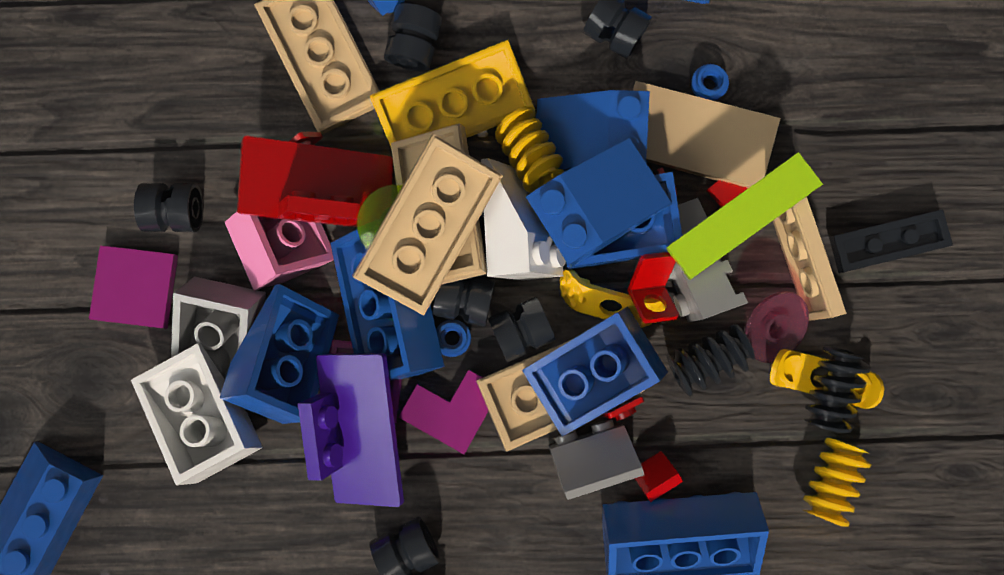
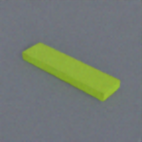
M798 152L670 244L666 249L687 278L691 280L818 189L823 183Z

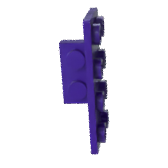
M335 353L318 355L316 363L320 393L298 403L308 480L321 481L331 475L336 503L399 507L404 503L386 354Z

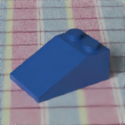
M608 90L537 99L536 118L542 122L541 130H545L549 134L547 142L555 144L556 151L554 154H560L563 158V163L558 169L567 171L628 138L631 139L646 162L650 91Z
M630 138L565 171L526 196V199L570 267L579 264L672 205L671 200Z
M673 172L654 175L671 200L672 205L574 267H570L568 263L567 267L573 270L638 259L644 254L668 252L666 247L682 237Z
M281 284L275 285L231 360L220 399L282 424L300 422L298 403L318 394L320 385L316 357L321 354H329L339 314Z
M628 306L522 370L562 437L660 382L668 373Z

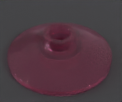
M789 291L777 292L766 297L753 310L746 324L745 334L754 349L756 360L763 363H773L780 350H795L801 343L807 331L809 312L805 301L800 296Z

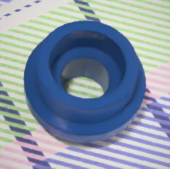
M706 64L699 67L691 79V87L697 97L712 101L720 99L726 93L729 86L727 73L723 68L715 64ZM703 80H713L715 83V88H706L703 84Z
M450 319L443 321L437 326L436 332L441 354L448 357H456L466 352L471 343V333L463 322ZM450 331H456L460 337L459 342L453 346L446 342V335Z

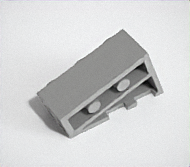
M698 198L678 205L682 236L707 218ZM721 259L717 260L691 280L687 278L678 264L675 263L668 282L673 281L677 295L673 296V299L681 317L686 316L688 322L703 320L748 303L744 293L735 294L729 282L727 274L732 273L733 270L728 260L722 262Z

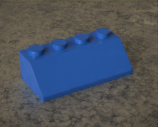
M376 219L330 244L353 352L386 354L389 382L442 368L444 363L431 305L425 315H422L352 276L384 220Z
M38 441L34 442L0 504V575H51L103 475Z
M732 492L725 495H694L688 498H657L652 502L619 501L613 504H603L602 529L606 575H760L769 529L757 492Z

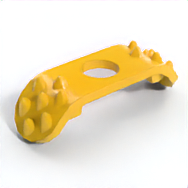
M572 269L563 271L564 276L560 277L561 297L575 311L606 320L628 306L641 328L652 324L642 322L630 295L592 285L590 280L580 278ZM648 298L644 300L646 307L654 312L665 310L663 303L657 299ZM614 300L620 303L622 308L619 311H607L601 306V302Z
M782 349L770 366V382L775 386L809 393L810 390H822L823 387H816L812 384L810 376L815 368L820 367L818 365L819 361L829 359L794 350ZM872 371L857 374L867 382L865 388H853L862 396V400L860 403L848 404L863 409L876 407L884 395L882 379Z

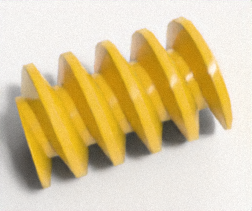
M523 107L507 115L498 124L495 138L502 145L504 154L509 157V163L515 168L517 177L522 180L524 189L532 193L565 171L558 169L563 163V158L560 154H554L556 146L552 142H547L549 134L545 130H541L542 122L538 118H534V109L532 107Z
M826 438L825 443L834 451L820 453L819 457L828 464V467L815 466L814 471L823 480L809 482V486L818 494L817 496L804 495L803 500L812 507V510L803 511L836 525L848 527L850 522L841 512H854L855 507L846 498L860 497L861 494L852 486V482L865 483L866 478L857 471V468H870L872 464L862 456L863 453L868 452L844 442Z

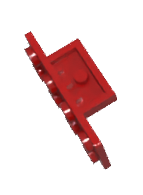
M244 136L241 142L237 212L241 215L363 227L376 219H384L391 208L393 158L385 155Z

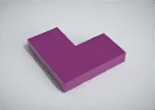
M468 370L451 402L417 384L399 418L458 452L465 454L488 413V408L476 380L483 377Z

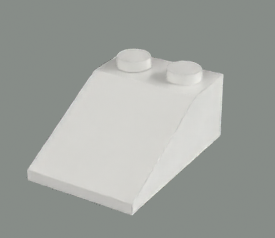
M481 159V163L503 175L484 208L487 276L516 280L564 276L563 267L566 260L526 199V196L530 193L524 189L522 180L516 175L515 168L492 159Z
M195 344L131 380L176 485L199 483L263 448L245 409L220 399L225 379L201 344Z

